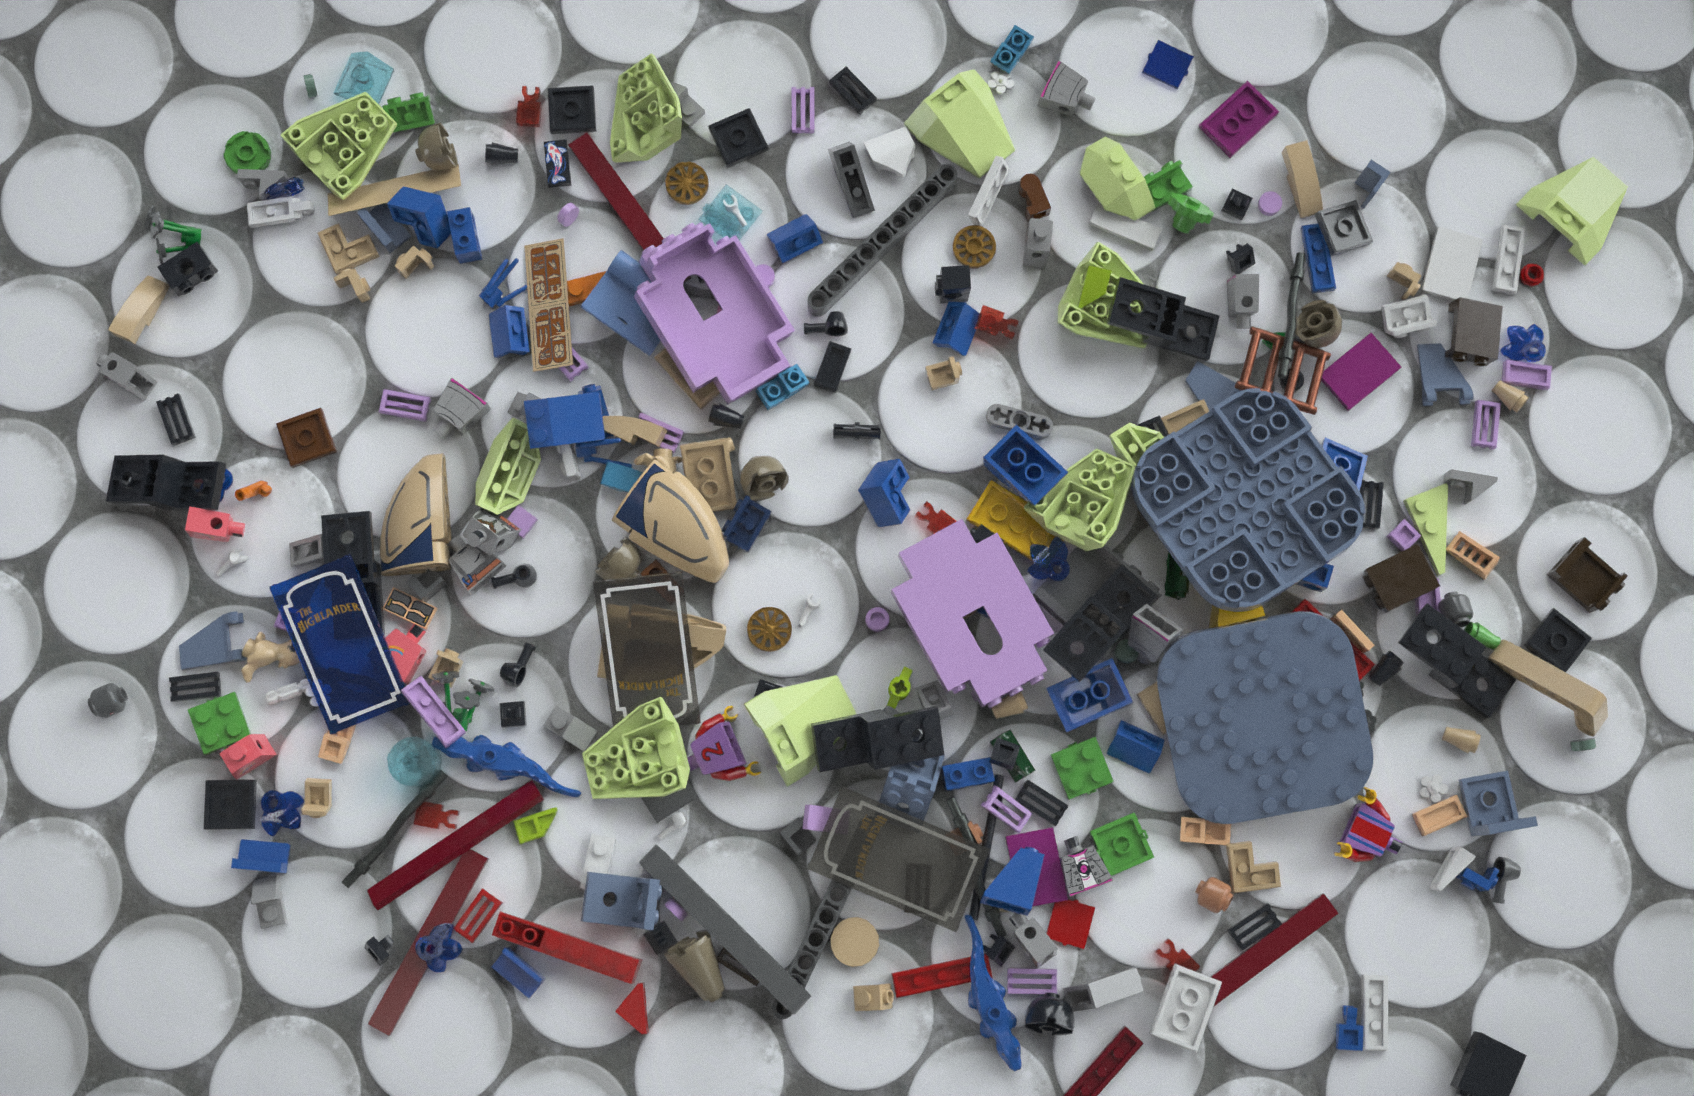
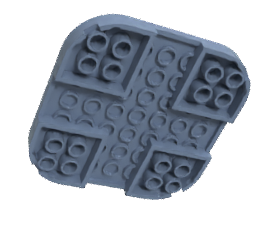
M1251 388L1231 395L1215 405L1208 413L1176 433L1172 432L1150 446L1141 456L1132 478V494L1140 513L1197 592L1210 604L1227 611L1244 612L1264 605L1344 553L1356 541L1363 529L1365 505L1359 489L1343 467L1340 466L1338 468L1312 434L1311 429L1313 427L1297 406L1287 397L1275 391L1271 393L1261 391L1260 388Z
M1299 611L1231 626H1219L1194 631L1176 639L1160 659L1157 669V688L1176 782L1186 805L1201 818L1219 824H1233L1328 807L1351 799L1365 786L1373 767V749L1354 652L1343 630L1328 618L1313 612Z

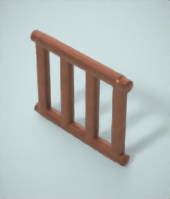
M1251 326L1249 334L1252 335L1240 381L1237 380L1235 388L1241 391L1260 388L1261 391L1273 393L1271 388L1279 361V352L1282 349L1285 337ZM1260 339L1273 343L1262 388L1249 384ZM1294 340L1292 349L1295 350L1284 396L1291 400L1300 411L1315 415L1317 413L1315 402L1325 363L1330 359L1331 353ZM1304 354L1317 358L1306 403L1293 399Z

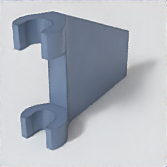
M1418 344L1417 351L1422 381L1423 406H1433V402L1437 401L1436 392L1459 391V404H1470V400L1474 399L1473 390L1450 357H1445L1446 350L1442 344Z
M1199 361L1196 362L1185 380L1198 401L1205 400L1209 411L1215 405L1241 391L1235 388L1234 381Z
M234 611L223 614L179 645L181 670L246 661L247 658L242 656V649L231 651L229 624L244 623L243 613Z

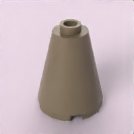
M701 930L696 932L698 937L689 938L687 936L671 946L667 950L668 953L664 955L703 1001L709 1000V1002H714L723 996L722 992L725 987L710 933L707 930Z

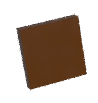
M322 408L276 423L290 467L292 468L337 453Z

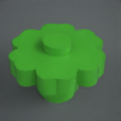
M1172 193L1168 201V205L1176 211L1172 226L1183 233H1189L1190 229H1194L1197 222L1209 224L1214 216V212L1209 210V207L1193 197Z

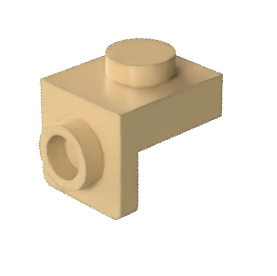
M412 246L407 253L399 256L395 268L406 279L421 262L431 270L435 266L431 261L433 257L422 248L419 251L415 246Z
M1397 262L1387 275V277L1406 287L1401 297L1402 300H1406L1410 295L1414 297L1421 286L1418 284V281L1422 275L1413 271L1412 267L1405 263Z
M355 268L342 270L338 273V276L333 278L339 288L352 284L357 297L362 303L370 300L368 291L371 290L365 277L361 279Z
M954 356L949 357L948 361L925 367L931 391L958 384L962 375L961 365L959 361L955 362Z
M447 648L445 652L438 650L436 653L438 657L428 678L434 680L432 674L442 671L459 672L463 661L458 658L459 653ZM454 678L453 682L449 683L450 688H452L456 678Z
M307 778L305 780V805L301 809V814L309 815L312 818L326 816L332 807V779Z
M890 983L853 986L855 1011L892 1009L894 994Z

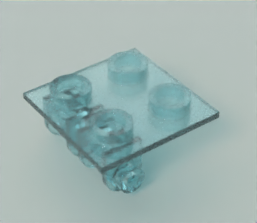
M726 184L710 205L707 203L703 207L702 211L704 213L698 220L705 225L710 223L714 231L721 237L728 236L731 238L736 235L740 241L763 210ZM731 195L737 198L738 209L747 223L745 227H742L733 213L727 212L723 200L728 205L734 203Z

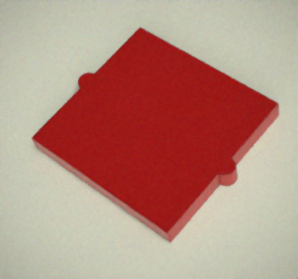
M1068 899L1055 902L1046 934L1050 939L1061 942L1063 946L1068 944L1084 949L1095 907L1079 903L1077 899L1074 901Z

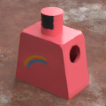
M189 506L185 531L192 538L229 542L230 536H244L245 523L233 522V518L228 513ZM222 524L220 529H215L216 525Z
M416 624L411 627L406 635L398 629H394L380 642L392 674L407 685L411 682L426 654V650L417 644L426 632ZM376 646L367 656L387 670Z
M265 734L247 735L220 753V756L236 780L277 755Z

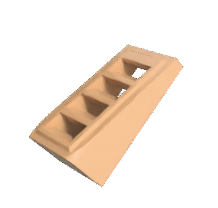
M1460 531L1446 548L1450 555L1484 580L1489 576L1500 559L1499 556ZM1461 541H1463L1466 544L1458 552L1455 549L1458 547ZM1471 547L1473 550L1469 556H1464L1465 552ZM1479 553L1481 555L1476 563L1473 562V558ZM1487 559L1489 561L1484 568L1480 565Z

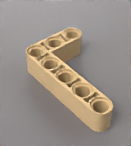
M1501 640L1499 646L1489 656V660L1515 679L1573 710L1575 725L1583 733L1594 737L1608 718L1607 698L1603 693L1513 643Z

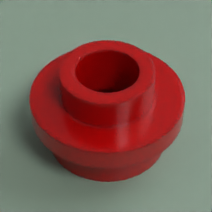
M1527 264L1522 268L1520 278L1525 285L1534 287L1543 281L1544 271L1537 264ZM1528 273H1532L1534 279L1530 278Z

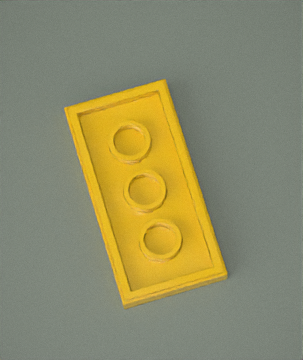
M991 480L966 521L976 527L982 524L993 533H998L999 537L1004 540L1003 543L1047 570L1064 540L1048 533L1024 510V506L1028 503L1027 501Z

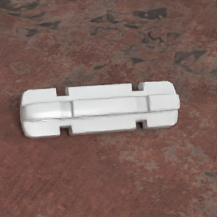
M306 678L301 680L300 683L295 682L278 688V691L267 692L266 699L268 704L275 705L280 703V700L286 701L302 695V692L305 693L307 687H313L312 680Z

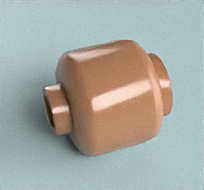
M1215 877L1208 878L1206 882L1201 880L1195 891L1199 895L1197 899L1198 904L1213 913H1219L1221 910L1225 912L1234 896L1231 893V886Z

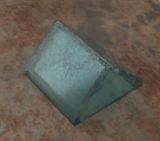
M368 51L351 53L334 90V95L349 99L367 92L379 104L394 69Z

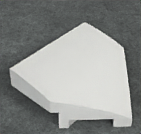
M906 126L864 142V148L872 163L876 165L877 171L886 170L897 173V176L904 178L908 164L915 157V144Z

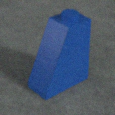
M1032 847L1020 848L985 890L980 903L1028 916L1032 910L1045 854L1039 853L1037 849Z

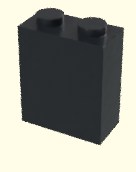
M1473 1031L1450 1085L1457 1089L1456 1094L1460 1096H1509L1527 1055L1482 1032Z

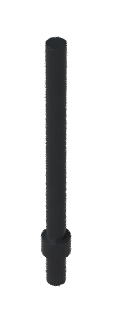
M995 774L993 786L995 785L1002 790L1004 776ZM1000 795L996 797V799L1002 802L1003 798ZM992 803L991 806L998 811L999 807ZM989 811L980 852L983 884H985L997 819ZM974 888L969 915L973 920L978 921L981 903Z

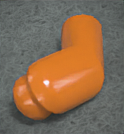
M261 480L236 490L235 497L239 501L259 494L262 497H267L272 492V488L268 485V482Z

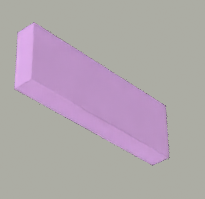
M422 676L401 690L402 694L445 748L466 734L463 727Z

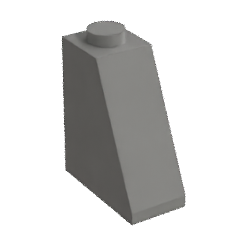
M1136 967L1123 969L1063 988L1067 1002L1073 1012L1098 1008L1144 991L1142 979Z

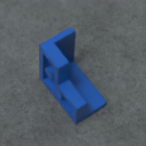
M402 187L387 203L394 222L413 226L419 244L438 249L450 236L448 215L440 195Z
M900 458L876 463L858 489L878 527L902 524L910 512V508L901 493L902 488L910 477Z

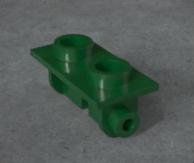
M1168 552L1166 581L1164 584L1165 596L1180 600L1181 598H1186V594H1189V579L1186 576H1182L1183 571Z
M1011 730L1002 733L990 741L993 747L997 738L1020 745ZM1021 746L1012 771L1007 769L1015 783L1036 771Z

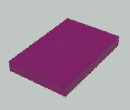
M1247 80L1201 122L1198 127L1231 158L1279 114V111Z
M1371 332L1325 369L1321 381L1344 408L1349 411L1402 367Z
M1053 827L1005 836L1010 860L1020 848L1025 847L1035 848L1039 853L1045 854L1033 906L1068 900Z

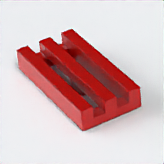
M482 888L453 930L471 943H474L503 902ZM485 896L487 900L484 902V904L479 909L474 918L471 920L466 929L462 930L461 927L463 926V924L466 922V920L471 915L473 910L479 904L481 899ZM493 902V907L488 912L486 917L483 919L481 924L478 926V928L475 930L472 936L469 935L470 931L478 922V920L483 915L485 910L488 908L490 903Z

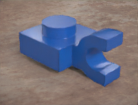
M1343 1005L1344 1023H1336V1049L1363 1051L1364 1026L1356 1024L1357 1008Z

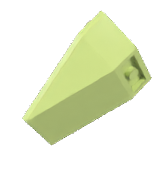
M652 53L619 75L610 137L612 161L615 163L646 161L681 139L682 127L679 98L655 55Z
M975 69L958 73L924 99L904 122V125L919 142L979 179L988 173L996 156L1006 159L1015 152L988 84Z
M363 92L297 120L280 136L301 162L334 195L344 200L361 186L397 127V123L367 92Z
M1592 157L1532 187L1516 206L1532 220L1538 214L1544 217L1573 243L1568 251L1583 265H1586L1602 249L1628 186L1597 159Z
M1096 242L1077 266L1058 305V323L1077 335L1145 348L1147 343L1141 342L1142 334L1107 324L1117 279L1122 277L1138 283H1142V281L1118 253L1100 242ZM1088 265L1111 270L1106 294L1085 307L1078 308ZM1136 301L1131 302V310L1134 313H1139L1141 310L1140 304Z
M1096 448L1068 468V474L1035 506L1028 502L1024 506V510L1048 533L1085 551L1101 548L1117 529L1136 466Z
M836 675L764 691L744 703L754 725L761 728L779 763L776 767L786 786L806 776L817 764L811 723L856 714ZM838 737V738H836V739L834 740L833 745L836 743V741H837L840 737Z
M662 697L639 705L582 753L593 799L665 797L685 789L690 773V766L679 724Z

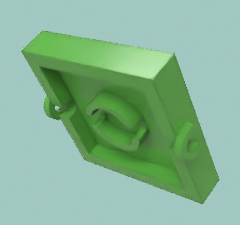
M236 692L219 698L214 697L212 700H207L206 703L188 709L204 755L221 749L225 750L228 748L227 746L233 745L251 734Z
M1096 737L1078 744L1074 742L1067 745L1068 748L1051 754L1069 800L1085 793L1089 795L1096 792L1097 788L1114 782Z
M1135 812L1089 831L1096 846V851L1111 876L1154 858L1147 841V832L1145 829L1142 830Z

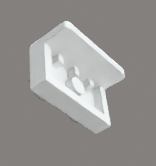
M1423 295L1381 306L1385 333L1394 336V338L1406 337L1408 332L1412 331L1417 333L1427 332L1430 330V327L1437 326V321L1431 317L1429 296Z

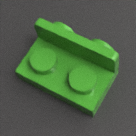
M423 92L410 94V99L401 101V97L387 99L388 104L382 106L385 112L397 123L393 133L435 124L430 96H424Z
M1181 160L1175 163L1170 161L1162 166L1161 171L1156 174L1151 172L1144 176L1156 207L1155 210L1168 204L1172 193L1177 195L1185 194L1192 190V184L1181 169L1183 164Z

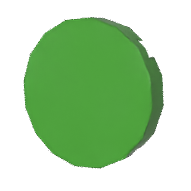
M239 132L233 135L225 145V162L235 174H237L238 169L265 170L270 163L271 149L266 139L258 133Z

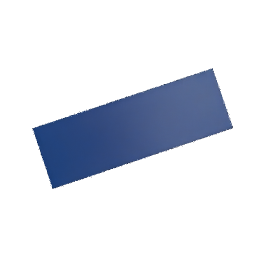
M1319 224L1302 225L1300 229L1306 254L1312 293L1335 291L1336 283L1331 255Z

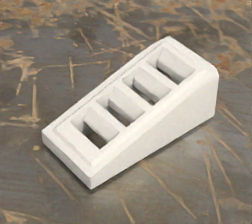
M1462 847L1451 848L1432 880L1429 889L1432 891L1444 889L1476 856Z

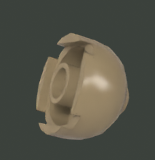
M441 123L424 129L418 138V148L415 149L418 160L420 162L424 161L426 166L435 171L448 170L458 165L454 145L449 143L447 139L449 134Z
M1317 300L1301 308L1302 313L1299 317L1296 316L1297 326L1295 334L1301 341L1310 347L1322 348L1338 339L1342 330V319L1339 311L1333 304H1329L1325 300Z
M755 456L751 458L743 467L740 475V483L744 494L751 497L753 501H761L775 496L773 491L779 487L782 491L789 482V476L779 460L771 456Z
M627 537L620 541L622 546L619 549L614 546L598 564L599 568L594 571L608 583L621 584L627 579L632 582L640 573L637 569L641 563L640 551Z

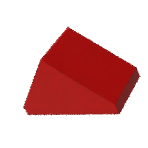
M645 982L638 983L615 1011L641 1034L649 1033Z

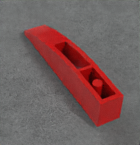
M501 911L492 932V936L629 984L635 983L642 963V959Z

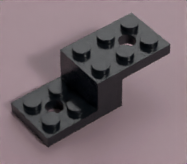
M1120 277L1117 279L1107 324L1142 334L1141 342L1208 361L1220 316L1185 305L1186 297ZM1132 301L1140 304L1141 310L1139 313H1134L1131 310L1130 304ZM1188 326L1196 329L1195 338L1187 335L1186 330Z
M164 454L114 455L106 502L113 504H149L165 510H189V506L207 510H218L226 463L220 461L185 462Z
M370 511L321 515L324 573L337 571L343 573L347 580L354 579L376 635H385L384 612L382 609L381 565L374 559L372 513ZM348 531L353 532V541L349 544H344L342 542V535ZM340 575L325 576V587L332 591L333 607L336 608L337 605L340 613L336 611L337 614H335L333 609L335 639L373 636L365 615L358 620L352 616L354 608L351 603H356L357 607H361L352 584L345 585ZM339 605H345L347 611L342 613Z
M1120 565L1093 597L1090 596L1046 645L1043 651L1080 683L1109 649L1111 650L1129 630L1132 615L1145 604L1150 606L1158 595L1123 565ZM1121 592H1126L1131 600L1128 604L1122 605L1117 601V595ZM1078 641L1084 645L1083 653L1077 655L1071 652L1070 646L1073 642Z
M1428 603L1423 606L1398 641L1400 645L1433 668L1428 674L1430 677L1485 718L1491 717L1516 681L1514 677L1482 655L1486 649L1485 645ZM1428 631H1433L1437 634L1438 641L1436 644L1428 642L1426 638ZM1479 678L1484 679L1488 684L1485 691H1481L1477 687V680Z
M936 706L894 715H888L879 709L811 723L817 770L820 773L867 763L874 770L944 755L939 709ZM917 729L922 730L921 739L912 741V733ZM838 737H843L845 741L843 747L834 749V740Z

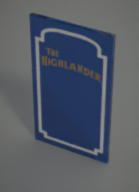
M351 554L269 587L330 735L401 706L409 705L410 702L401 692L405 687Z

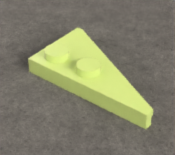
M1447 483L1403 501L1416 531L1421 535L1420 540L1437 576L1445 573Z

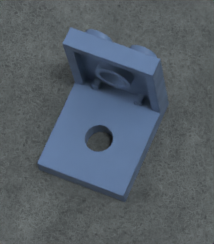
M945 755L891 766L877 807L922 826L935 792ZM898 803H905L909 807L902 808L898 805ZM875 811L874 818L878 819L877 815L882 816L887 821L879 820L920 833L918 828Z
M1508 771L1458 779L1465 812L1468 816L1467 821L1471 837L1538 826L1536 816L1518 817ZM1486 792L1491 793L1494 797V802L1491 806L1486 805L1483 801V795Z
M587 872L581 921L653 930L659 918L656 906L657 900H660L662 894V886L659 885L660 880ZM611 892L615 897L613 905L608 907L604 904L603 897L606 893Z

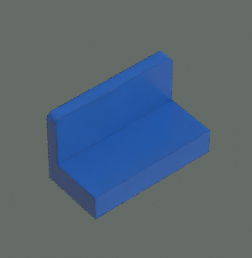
M807 214L767 233V237L774 245L779 260L782 263L823 243L816 223Z
M949 301L932 343L937 347L952 348L961 356H966L981 319V314L965 302Z
M504 305L489 313L494 357L500 358L508 353L525 355L530 352L523 307Z
M1121 720L1106 753L1146 773H1151L1162 753L1165 740Z
M242 839L240 841L238 859L232 858L231 868L286 873L290 844Z
M509 947L502 950L501 956L492 965L494 970L528 998L532 997L546 979Z

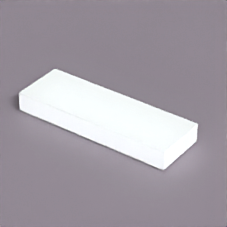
M995 157L968 213L974 225L983 227L1010 170L1003 157Z
M1099 202L1089 222L1091 226L1150 251L1153 250L1162 230L1143 220H1133L1130 217L1106 211Z
M1505 224L1501 226L1491 291L1508 295H1515L1517 293L1526 228Z
M1361 974V1025L1364 1026L1363 1050L1388 1051V976Z

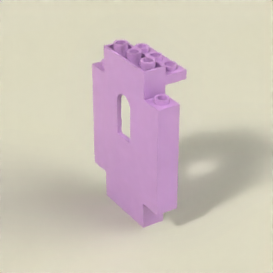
M702 222L697 225L691 223L681 230V234L677 236L671 234L662 240L663 244L656 248L652 245L642 251L643 255H641L639 263L651 283L648 280L637 286L638 290L634 298L692 392L694 393L713 381L725 402L729 405L790 367L777 344L790 337L795 330L737 236L735 235L731 238L725 236L718 240L715 245L711 238L715 231L710 223L706 226H703ZM692 275L699 276L704 280L722 311L705 321L701 318L683 287L684 280Z
M963 519L899 552L898 558L910 580L893 588L891 594L946 694L951 691L953 694L964 690L967 688L965 683L968 682L972 689L971 695L974 701L978 700L981 707L988 705L989 708H992L1002 702L1000 697L1008 693L1012 697L1023 690L1022 685L1028 682L1034 685L1044 679L1043 674L1047 672V669L1034 646L1037 645L1039 649L1051 641L1049 638L1052 637L1054 632L998 533L976 544ZM981 607H984L1002 639V648L995 655H987L981 651L963 619L964 616Z

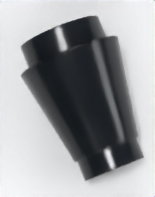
M494 142L486 144L485 162L491 163V165L518 163V149Z
M721 403L719 405L713 404L708 422L713 423V426L741 429L744 415Z
M1388 651L1387 654L1383 653L1369 678L1380 687L1402 670L1401 666L1404 662L1391 651Z

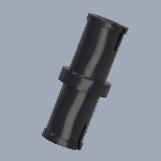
M855 422V424L834 423L833 439L854 438V441H859V439L880 440L881 424L860 425V422Z

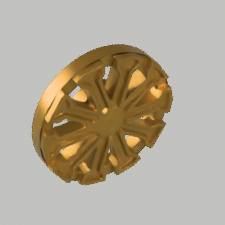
M680 162L667 173L665 185L669 196L674 201L690 205L699 202L706 195L709 181L706 172L701 166L693 162ZM684 167H688L687 174L685 173ZM693 169H697L698 171L692 175ZM676 170H679L680 173H681V176H680L679 174H677L675 171H676ZM701 175L704 177L703 179H697ZM673 177L677 180L670 181V178ZM671 186H677L674 190H670ZM695 190V191L698 192L700 195H699V196H695L693 191ZM681 191V196L677 197L676 194ZM686 194L690 195V199L686 200Z
M971 225L961 229L953 241V254L958 262L962 265H969V268L972 269L987 265L993 259L996 251L994 236L982 226ZM967 231L972 232V237L967 234ZM978 231L982 233L980 237H977ZM960 236H963L966 241L960 240ZM985 237H989L990 240L983 242ZM960 245L963 246V248L958 249L956 246ZM991 246L992 249L989 250L984 247ZM966 253L963 258H961L960 255H959V254ZM983 254L989 255V257L985 258ZM970 256H972V262H971V263H970V262H967V260L969 259ZM976 256L980 259V263L976 262Z
M763 607L755 611L750 617L747 633L751 643L756 648L772 652L783 648L788 643L792 634V625L787 614L781 609ZM769 611H773V612H774V614H773L771 620H770L769 614H768ZM760 613H764L765 621L758 616ZM781 614L783 618L775 622L778 615ZM756 620L761 625H753L752 622ZM784 623L788 624L787 628L779 627ZM752 630H759V631H760V632H758V633L755 634V635H752V634H751V631H752ZM779 632L786 633V638H783ZM763 636L761 643L758 644L756 639ZM776 637L781 644L776 645L774 638ZM767 639H770V647L765 646Z

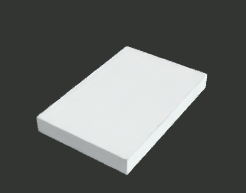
M1439 226L1436 229L1420 292L1454 301L1459 297L1468 299L1483 239Z
M1174 963L1149 1034L1197 1053L1222 982Z

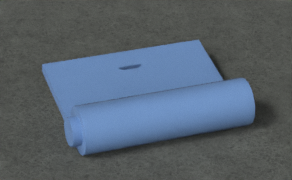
M620 250L606 273L583 302L581 308L650 356L661 340L638 305L634 295L638 290L637 286L649 280L650 283L651 281L640 263Z

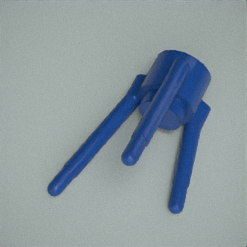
M515 258L502 273L508 263V260L505 259L488 284L481 290L482 292L479 294V297L491 308L495 305L500 308L505 302L527 289V285H524L501 298L503 292L498 288L519 262L518 258Z
M607 432L605 433V438L613 436ZM620 438L575 443L576 455L578 458L584 457V462L602 464L612 462L632 468V464L593 457V454H597V446L620 443Z

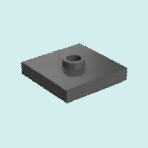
M1356 200L1327 208L1314 214L1331 256L1374 242Z
M687 781L685 789L665 797H643L641 799L656 823H659L696 799L698 795L689 781Z

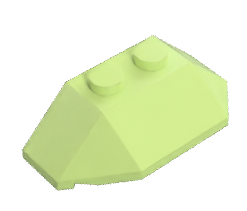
M1104 137L1086 147L1080 175L1104 210L1130 217L1133 220H1138L1155 210L1156 207L1145 178L1120 143Z
M512 418L493 440L476 481L475 505L498 515L524 502L541 461L539 448L530 449L527 424Z
M1132 423L1126 424L1109 436L1117 458L1137 466L1141 456L1150 446L1164 438L1159 431L1136 426Z

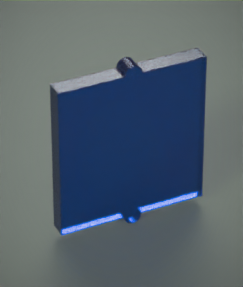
M1158 40L1152 53L1148 54V61L1142 73L1178 90L1184 76L1188 75V68L1194 56Z

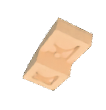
M335 708L333 709L332 716L338 714L341 719L354 713ZM359 716L339 724L337 719L330 721L328 731L323 736L318 754L319 758L340 764L343 763Z
M1181 817L1180 842L1224 846L1230 844L1231 824L1214 823L1203 818Z

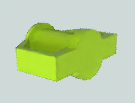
M904 666L900 676L891 680L888 687L890 698L886 706L896 709L898 702L904 700L909 695L911 685L908 680L913 670Z

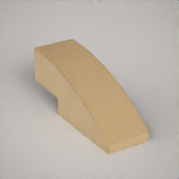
M1308 141L1285 146L1281 153L1288 171L1287 180L1300 218L1312 216L1316 212L1323 210L1317 172Z
M148 275L125 301L108 330L113 335L136 344L145 325L150 326L170 286Z
M603 416L604 431L632 445H635L639 437L660 447L667 433L664 427L646 420L625 416Z

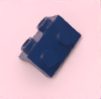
M746 495L743 500L739 499L733 510L736 513L732 520L728 519L722 532L724 533L725 541L749 553L772 511L752 501L751 497Z

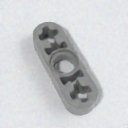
M993 404L987 410L986 420L993 427L1010 431L1015 426L1013 418L1020 415L1026 420V425L1020 428L1028 436L1044 439L1053 430V422L1047 416L1001 404ZM998 410L1001 416L1007 417L1008 413H1011L1008 424H1005V418L1000 417L998 421L993 420L994 416L990 415V413L993 414ZM1030 418L1034 419L1032 424L1040 425L1041 422H1044L1045 427L1048 429L1041 433L1039 432V427L1032 426L1031 430H1028Z

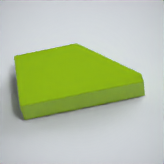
M1088 265L1078 308H1083L1106 294L1111 270Z
M554 807L514 820L513 823L519 843L524 844L545 837L558 812V808Z

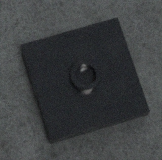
M593 85L548 88L551 134L597 132Z
M750 108L708 125V129L727 168L769 150Z
M1553 608L1532 633L1524 646L1540 659L1567 672L1592 637Z
M206 780L204 830L255 829L257 780Z

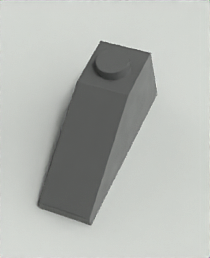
M847 142L829 148L828 152L852 217L855 218L875 211L855 145Z

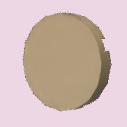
M859 917L847 918L839 922L830 938L831 949L835 957L841 963L851 967L862 966L870 962L876 955L879 947V935L875 927L869 921Z

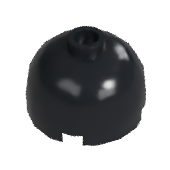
M1045 993V997L1036 998L1028 1006L1025 1015V1028L1037 1033H1042V1030L1053 1031L1051 1035H1069L1073 1033L1075 1024L1073 1010L1067 1001L1060 999L1059 994Z

